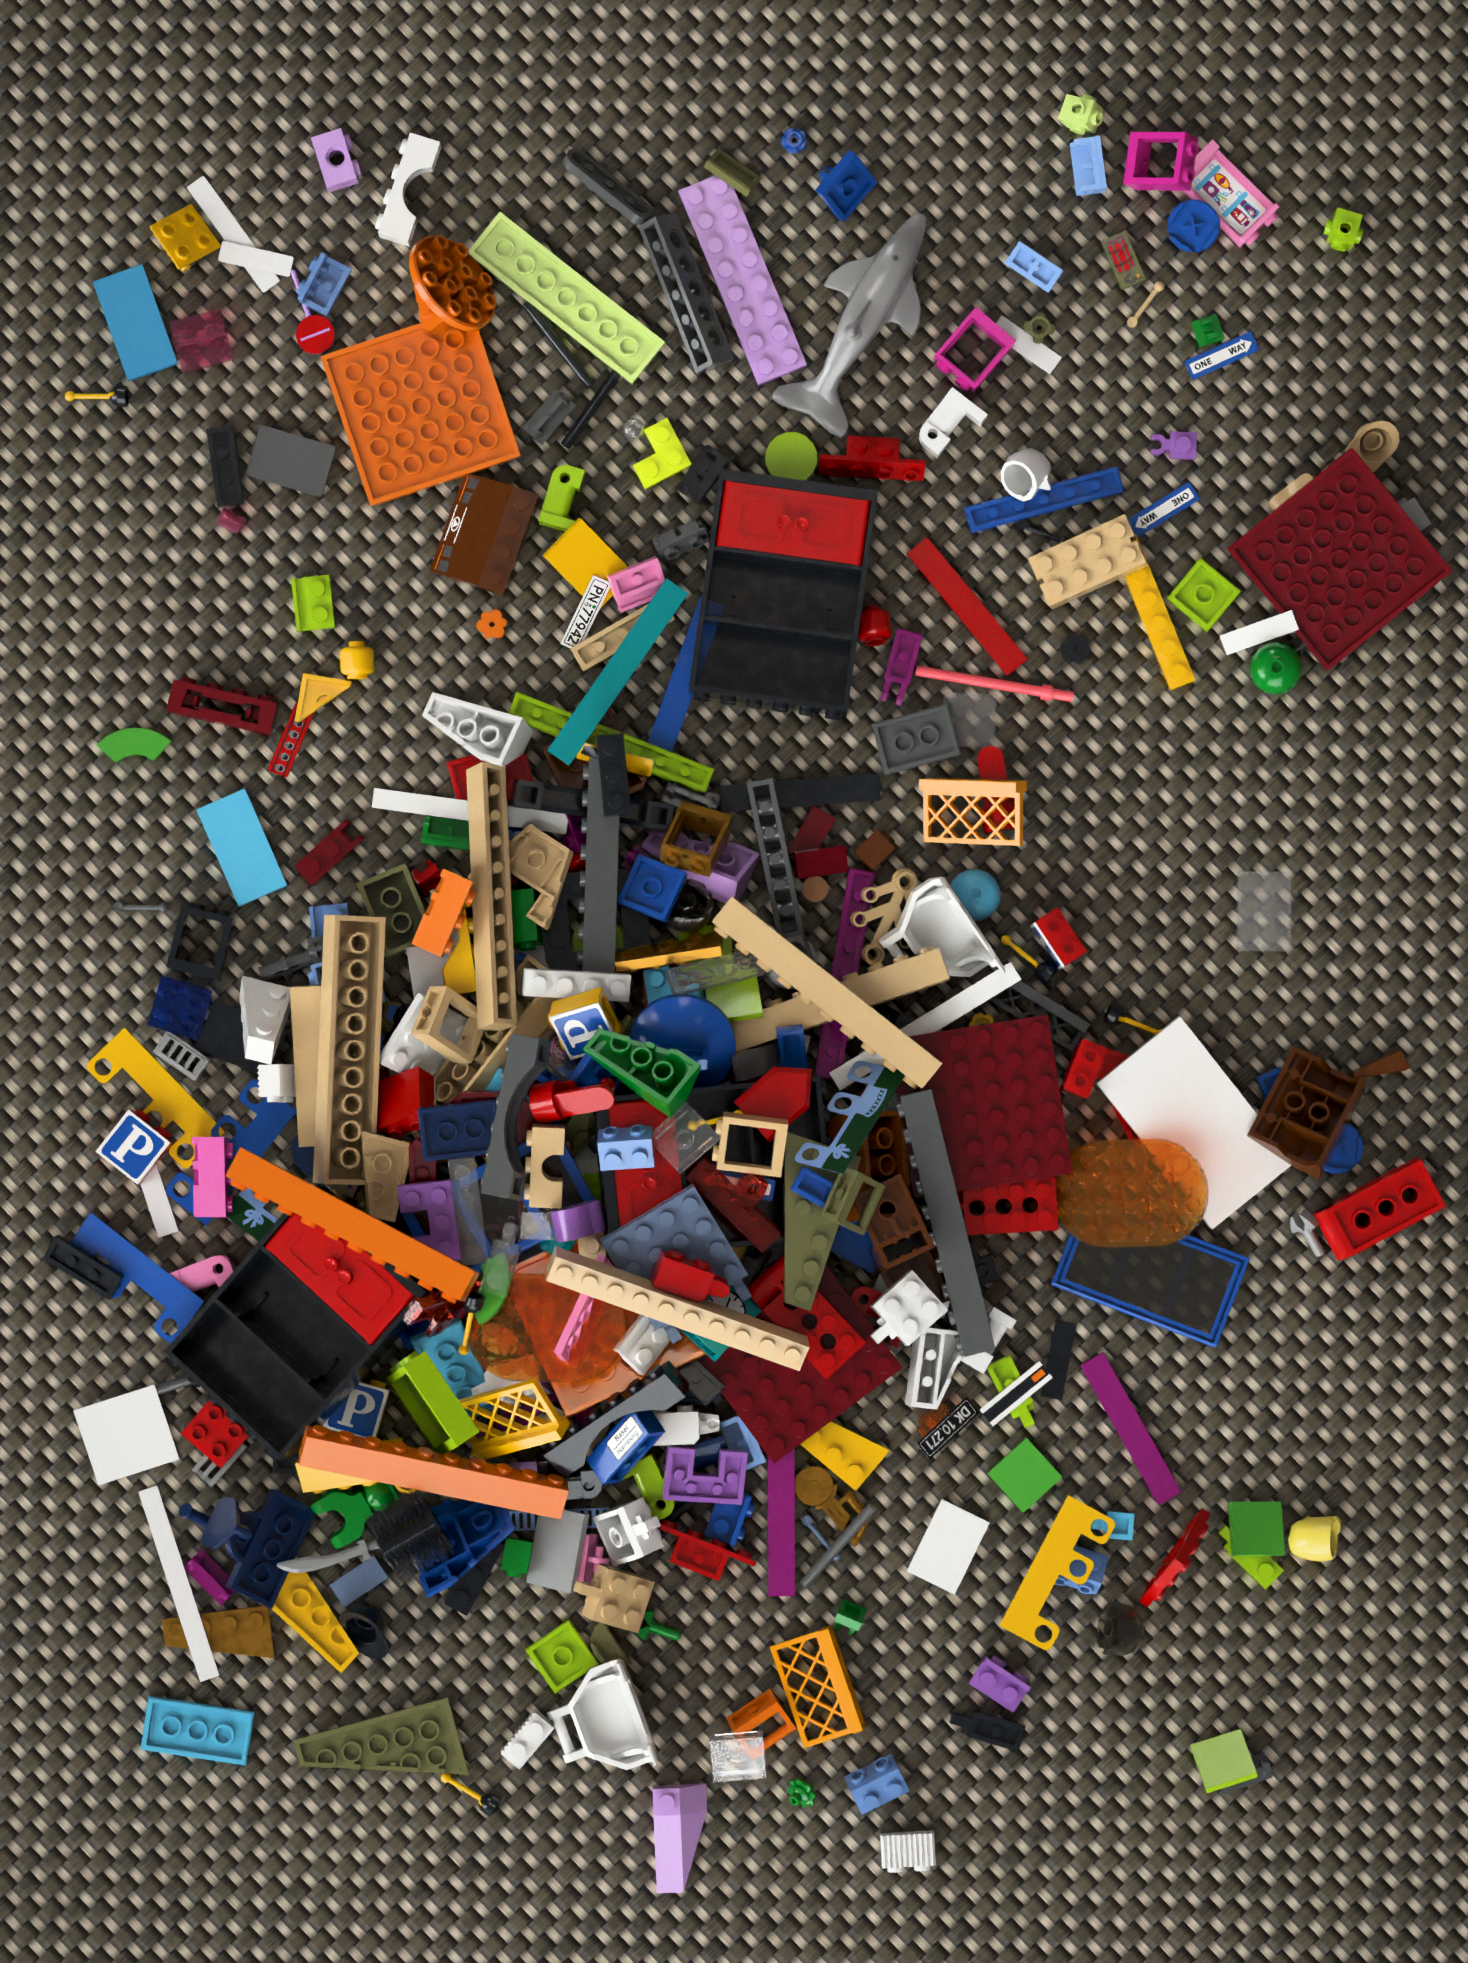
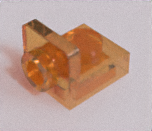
M943 1401L937 1410L931 1409L917 1420L920 1426L916 1429L922 1437L950 1412Z

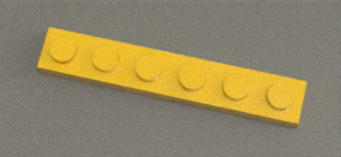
M1136 535V538H1137V539L1134 540V541H1137V542L1140 544V542H1139V540H1138V537H1137V535ZM1147 566L1125 576L1124 579L1169 690L1171 691L1194 682V675L1150 567Z

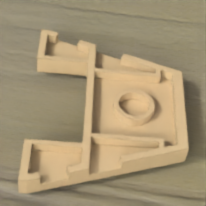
M530 824L509 841L510 873L541 893L526 917L545 930H548L574 852ZM470 873V874L468 875V877H467V878L470 879V880H471V873Z

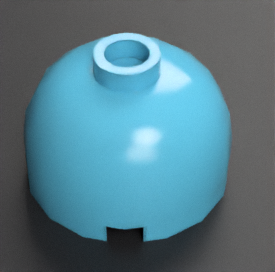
M968 869L958 874L950 884L975 922L990 917L997 910L1001 900L1000 887L996 879L988 872L980 869Z

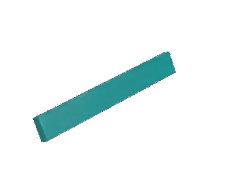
M666 578L547 750L567 765L572 763L688 595L686 591Z

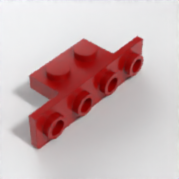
M847 435L846 456L820 454L818 474L830 477L842 476L923 481L926 460L899 459L900 438Z
M663 1519L662 1524L660 1523L661 1526L658 1527L660 1530L678 1536L669 1562L714 1580H720L728 1557L751 1566L756 1564V1561L751 1559V1553L741 1549H737L736 1553L726 1550L728 1544L715 1539L711 1543L701 1540L703 1534L690 1529L687 1530V1533L676 1530L677 1524Z

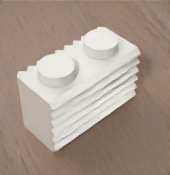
M259 1065L257 1067L259 1069L257 1072L259 1082L257 1084L260 1086L258 1088L260 1091L258 1095L260 1097H267V1102H293V1097H296L294 1065Z
M533 1710L529 1718H526V1721L523 1722L522 1726H519V1729L508 1740V1743L502 1747L501 1755L518 1769H521L553 1731L554 1724L538 1710Z
M933 1830L880 1833L882 1868H887L888 1872H903V1867H914V1871H928L930 1866L936 1865Z

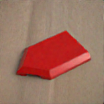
M774 1066L736 1099L734 1103L743 1114L788 1119L789 1126L810 1107L812 1069ZM756 1127L769 1143L774 1139V1129Z

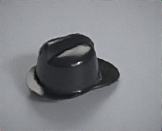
M362 1600L351 1612H344L340 1615L339 1623L358 1651L372 1659H381L387 1655L389 1646L382 1634L384 1623L380 1612L372 1608L365 1600Z

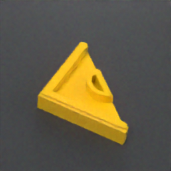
M303 673L295 722H301L350 688L352 681Z

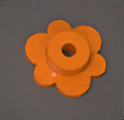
M494 609L490 613L483 612L481 620L477 622L476 627L478 631L484 632L483 635L486 639H490L492 636L494 638H501L504 635L503 628L507 626V621L502 618V613L499 610Z

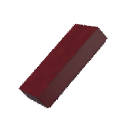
M813 805L789 846L788 853L793 855V852L820 848L836 818Z
M845 845L793 852L796 879L848 872Z

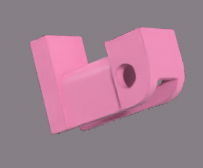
M217 1255L169 1274L194 1293L215 1284L220 1287L235 1270V1267L230 1258ZM217 1264L223 1266L222 1273L216 1271Z

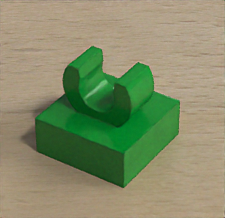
M1217 314L1191 322L1199 348L1225 339Z
M842 1599L834 1619L836 1622L835 1629L838 1630L842 1624L850 1628L849 1635H852L855 1630L859 1632L867 1609Z

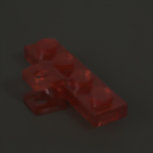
M706 1157L687 1174L686 1178L761 1253L781 1236L782 1232L755 1206L763 1198L768 1187V1182L761 1175L745 1173L734 1185ZM750 1184H753V1185H755L757 1188H756V1189H752V1188H750L749 1185H750Z
M482 1279L475 1281L471 1291L478 1292L482 1285ZM435 1291L427 1297H417L412 1300L408 1305L409 1310L402 1318L408 1325L428 1319L431 1325L425 1331V1335L429 1338L440 1334L454 1319L450 1312L463 1308V1301L457 1300L454 1304L441 1297L443 1292L438 1293Z

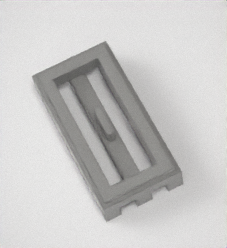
M242 1443L239 1449L212 1479L208 1475L217 1466L214 1462L205 1471L200 1469L209 1459L206 1455L201 1458L192 1471L205 1480L209 1486L213 1487L248 1446Z

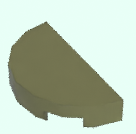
M598 1622L591 1634V1649L594 1656L602 1664L616 1659H622L625 1666L632 1664L607 1625Z

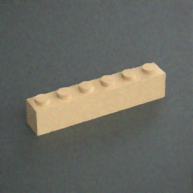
M321 984L290 987L299 1147H314Z

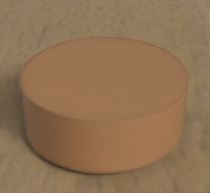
M809 877L803 883L802 894L809 902H821L828 894V884L822 877Z

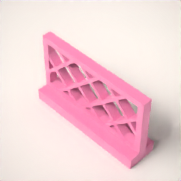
M598 1255L596 1261L613 1266L606 1256ZM582 1293L580 1294L555 1347L554 1353L556 1355L554 1359L580 1371L610 1303Z

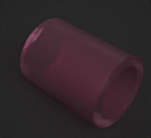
M224 507L217 518L216 524L238 535L246 518Z

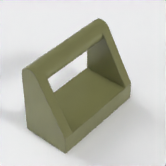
M847 1168L844 1174H838L820 1216L864 1236L886 1186L859 1171ZM862 1183H866L874 1188L856 1226L846 1219Z

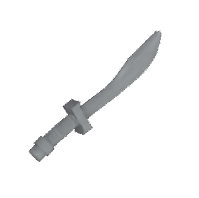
M360 1536V1538L355 1540L358 1545L343 1551L323 1556H305L278 1562L276 1565L278 1568L288 1572L304 1573L328 1567L358 1555H362L364 1560L373 1558L369 1551L380 1548L377 1546L378 1544L375 1539L365 1542L364 1538Z

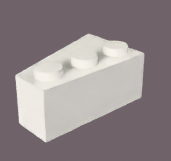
M242 976L239 1003L241 1004L245 1058L271 1065L291 1010L290 987Z
M929 1327L913 1342L905 1405L938 1409L951 1382L954 1370L962 1358L963 1350L957 1351L954 1335H959L958 1330Z

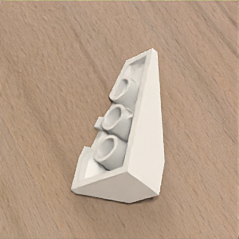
M432 692L422 714L425 719L478 759L502 767L523 755L533 733V730L522 717Z

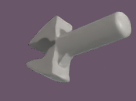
M1305 1209L1300 1215L1296 1211L1290 1220L1291 1232H1301L1304 1234L1316 1257L1322 1256L1325 1251L1313 1231L1319 1224L1317 1219Z

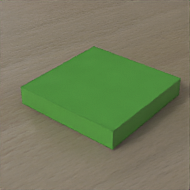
M1027 1437L987 1472L1023 1513L1062 1478Z
M1281 1501L1228 1503L1232 1556L1285 1555Z

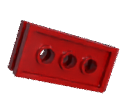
M1415 1157L1337 1198L1334 1202L1322 1206L1314 1211L1313 1215L1317 1219L1318 1225L1337 1261L1354 1256L1446 1207L1422 1160ZM1406 1188H1413L1414 1194L1412 1198L1403 1200V1191ZM1384 1200H1389L1390 1208L1388 1211L1379 1212V1204ZM1359 1213H1366V1221L1361 1225H1356L1355 1217Z
M1055 1177L957 1191L967 1235L1058 1230ZM1028 1197L1033 1198L1036 1202V1208L1031 1213L1025 1212L1022 1207L1024 1199ZM1000 1199H1006L1009 1202L1010 1208L1005 1214H1000L996 1210V1203ZM974 1200H978L983 1204V1211L977 1216L972 1215L969 1211V1205Z
M783 1254L747 1288L754 1302L777 1326L808 1337L810 1348L806 1358L827 1380L866 1344V1341L818 1289L810 1311L799 1307L794 1309L786 1307L783 1302ZM806 1314L815 1315L818 1320L816 1327L806 1328L802 1323L803 1316ZM832 1334L836 1339V1344L832 1348L823 1347L820 1342L822 1335Z

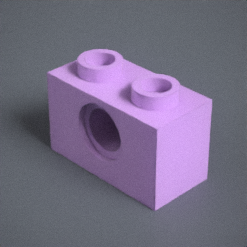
M339 128L311 137L329 193L359 183L357 175H360L361 171L357 159L351 160L349 150H353L349 134L343 135L342 129ZM335 154L343 155V163L340 165L331 164L332 156Z

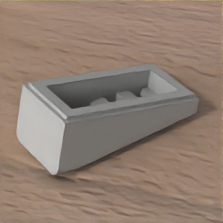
M168 1030L153 1050L154 1054L196 1082L211 1061L210 1058ZM170 1039L173 1040L174 1044L168 1053L164 1054L162 1052ZM179 1045L182 1046L183 1049L177 1058L173 1060L171 1056ZM187 1051H189L192 1054L190 1055L184 1066H182L179 1063L181 1062ZM198 1057L200 1060L191 1072L188 1068L194 1059Z

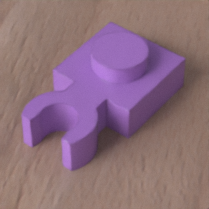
M1170 431L1169 439H1165L1164 436L1159 434L1151 436L1152 441H1159L1161 443L1160 449H1151V455L1159 456L1164 452H1169V459L1196 460L1197 432Z

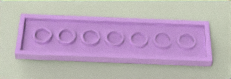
M715 175L678 190V194L757 385L760 386L806 367L807 363L735 189Z

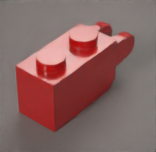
M670 1249L669 1252L661 1250L650 1277V1282L654 1288L695 1302L705 1300L707 1294L715 1297L718 1296L719 1298H726L730 1294L728 1282L725 1278H720L719 1275L714 1274L710 1263L699 1258H695L694 1261L684 1258L685 1255L673 1249Z

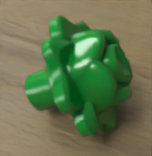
M800 1778L796 1781L791 1780L790 1788L788 1789V1793L792 1795L789 1798L790 1803L794 1806H797L799 1803L803 1807L813 1806L814 1798L816 1797L813 1784Z

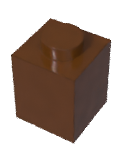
M876 829L855 850L854 854L873 872L895 850V847L892 845L895 840L885 830L880 833Z

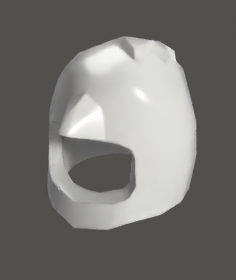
M1033 448L1015 452L1008 457L1001 470V482L1011 496L1023 502L1030 500L1036 495L1039 488L1051 490L1049 479L1051 464L1043 453Z

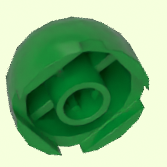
M1280 642L1267 643L1258 648L1252 656L1249 666L1250 677L1255 686L1265 693L1271 695L1285 694L1299 682L1302 674V662L1296 650L1288 644Z

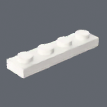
M524 968L522 995L566 998L601 987L608 1001L629 1002L631 975L624 973Z

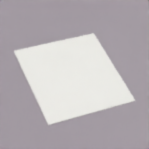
M155 1384L73 1410L98 1485L179 1460Z

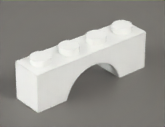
M413 133L409 134L408 140L403 139L399 154H402L400 164H395L391 179H394L392 189H387L383 204H386L384 214H379L375 229H378L380 238L410 247L418 221L416 216L405 205V191L409 183L417 176L434 172L442 148L439 141Z

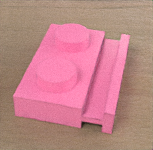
M655 556L607 575L618 610L621 613L651 601L665 581L659 560Z

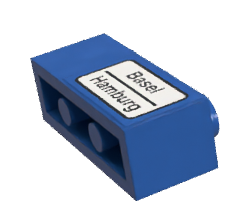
M651 1410L624 1415L618 1424L608 1430L606 1438L593 1447V1452L586 1461L602 1485L620 1483L666 1431Z

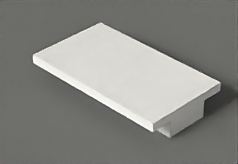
M1180 1016L1096 1082L1210 1229H1214L1291 1166L1247 1136L1257 1117V1113Z

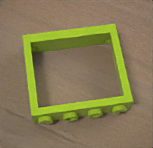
M414 1351L389 1369L391 1375L385 1379L435 1452L442 1454L450 1452L480 1432L426 1351L419 1355Z

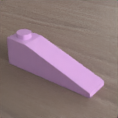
M653 829L642 843V847L660 860L661 843L667 831ZM680 834L675 846L709 856L714 844L711 843L712 839L703 838V841L688 839L685 834ZM727 842V846H724L710 877L677 867L674 868L688 874L686 880L708 896L727 903L731 897L739 900L745 892L760 853L739 844Z
M706 1783L653 1785L657 1893L684 1892L707 1813Z

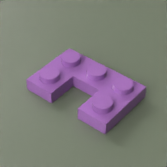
M451 1179L398 1185L400 1213L423 1210L428 1212L430 1235L415 1236L413 1238L454 1260H460L462 1255Z
M667 1445L662 1490L663 1500L742 1505L748 1452L746 1450L720 1449L717 1474L693 1473L694 1447Z

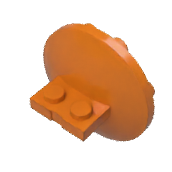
M442 235L427 236L413 246L409 255V270L414 283L422 329L431 331L442 321L463 331H477L487 325L492 320L495 307L497 306V301L494 298L491 287L493 281L490 275L484 272L478 262L469 255L467 247L462 243H455Z

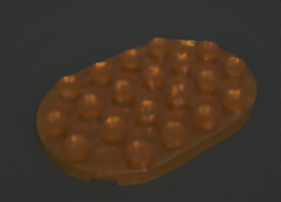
M1117 1139L1089 1142L1070 1152L1073 1173L1055 1176L1057 1215L1061 1223L1074 1237L1086 1244L1097 1247L1164 1246L1178 1242L1187 1237L1198 1223L1201 1222L1208 1205V1183L1201 1164L1185 1150V1147L1166 1139Z
M545 1273L511 1274V1286L502 1308L492 1319L481 1326L478 1324L475 1315H473L467 1342L473 1356L480 1365L499 1378L519 1382L534 1378L538 1382H580L600 1375L618 1358L620 1354L615 1350L617 1348L615 1346L618 1342V1346L620 1345L627 1332L626 1315L623 1308L594 1298L592 1312L589 1318L582 1324L581 1336L578 1342L571 1348L570 1360L567 1362L562 1361L554 1353V1350L581 1293L546 1281Z

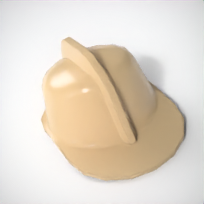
M1381 420L1367 423L1358 429L1354 439L1347 446L1346 451L1353 447L1371 471L1374 472L1397 449L1399 432L1393 424Z

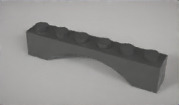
M511 1034L506 1047V1064L501 1073V1090L496 1099V1116L491 1125V1142L486 1151L485 1173L481 1178L482 1194L522 1200L526 1172L522 1166L517 1149L516 1131L518 1115L529 1088L547 1068L552 1041Z

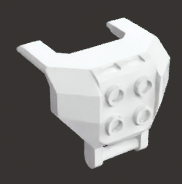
M945 877L929 878L912 889L897 927L879 939L882 947L887 948L893 958L904 955L896 944L901 938L905 939L915 956L919 955L918 950L925 947L933 946L934 949L939 948L949 976L971 977L988 965L991 967L997 966L1003 975L1006 972L1000 959Z
M622 1659L611 1660L590 1668L569 1704L547 1712L549 1720H552L565 1753L563 1755L565 1763L587 1756L625 1770L648 1762H652L653 1766L657 1765L659 1756L633 1682ZM570 1713L583 1746L577 1750L573 1747L562 1717Z

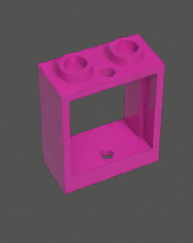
M1130 132L1123 184L1134 190L1191 191L1192 182L1195 178V158L1199 150L1198 138L1187 132ZM1152 143H1178L1173 178L1147 177Z
M975 307L935 354V366L947 375L950 372L957 378L956 384L967 392L970 389L974 393L1015 346L1016 340ZM972 324L1002 348L975 381L945 357Z

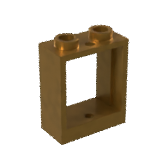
M682 800L661 843L660 862L671 867L710 877L731 834L732 815ZM683 828L717 837L709 856L675 846Z

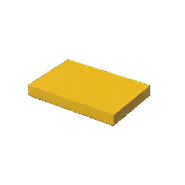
M578 518L542 555L582 597L593 575L608 581L607 575L628 567L581 518ZM611 587L601 607L613 596Z

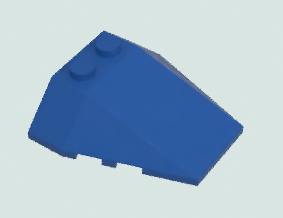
M449 1499L442 1501V1505L430 1507L446 1532L445 1535L448 1537L446 1540H450L449 1542L452 1545L450 1548L453 1550L447 1555L443 1554L444 1560L438 1558L435 1561L434 1559V1562L428 1566L430 1567L429 1569L424 1564V1568L420 1570L421 1575L419 1579L428 1598L452 1586L515 1530L507 1508L464 1499L455 1502Z

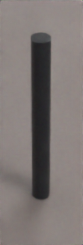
M528 301L523 304L522 308L586 389L595 384L594 380L541 313Z
M612 369L562 440L561 444L564 447L571 448L621 375Z

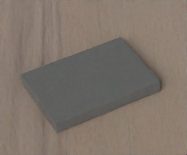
M260 425L246 476L322 498L337 447Z
M948 703L872 724L884 775L962 755Z

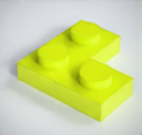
M668 418L644 429L655 454L634 464L633 468L646 490L692 466Z

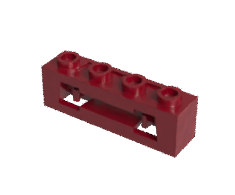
M181 676L180 681L173 679L166 708L169 713L272 736L279 705L273 702V697L259 694L257 699L248 697V692L233 688L231 693L223 691V686L207 682L205 687L197 685V680ZM194 692L202 694L206 699L247 708V705L259 707V711L247 708L245 716L249 720L258 721V724L246 722L241 716L199 707L201 698L189 694ZM185 704H187V705H191V706H194V707H199V710H194V709L186 708V707H184V706H185Z

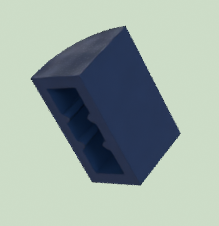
M723 1435L686 1445L695 1448L693 1471L718 1464L720 1449H727Z

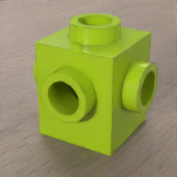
M1337 207L1333 219H1327L1323 234L1328 235L1325 243L1331 244V248L1345 252L1346 249L1351 250L1354 243H1360L1364 229L1359 228L1363 215Z

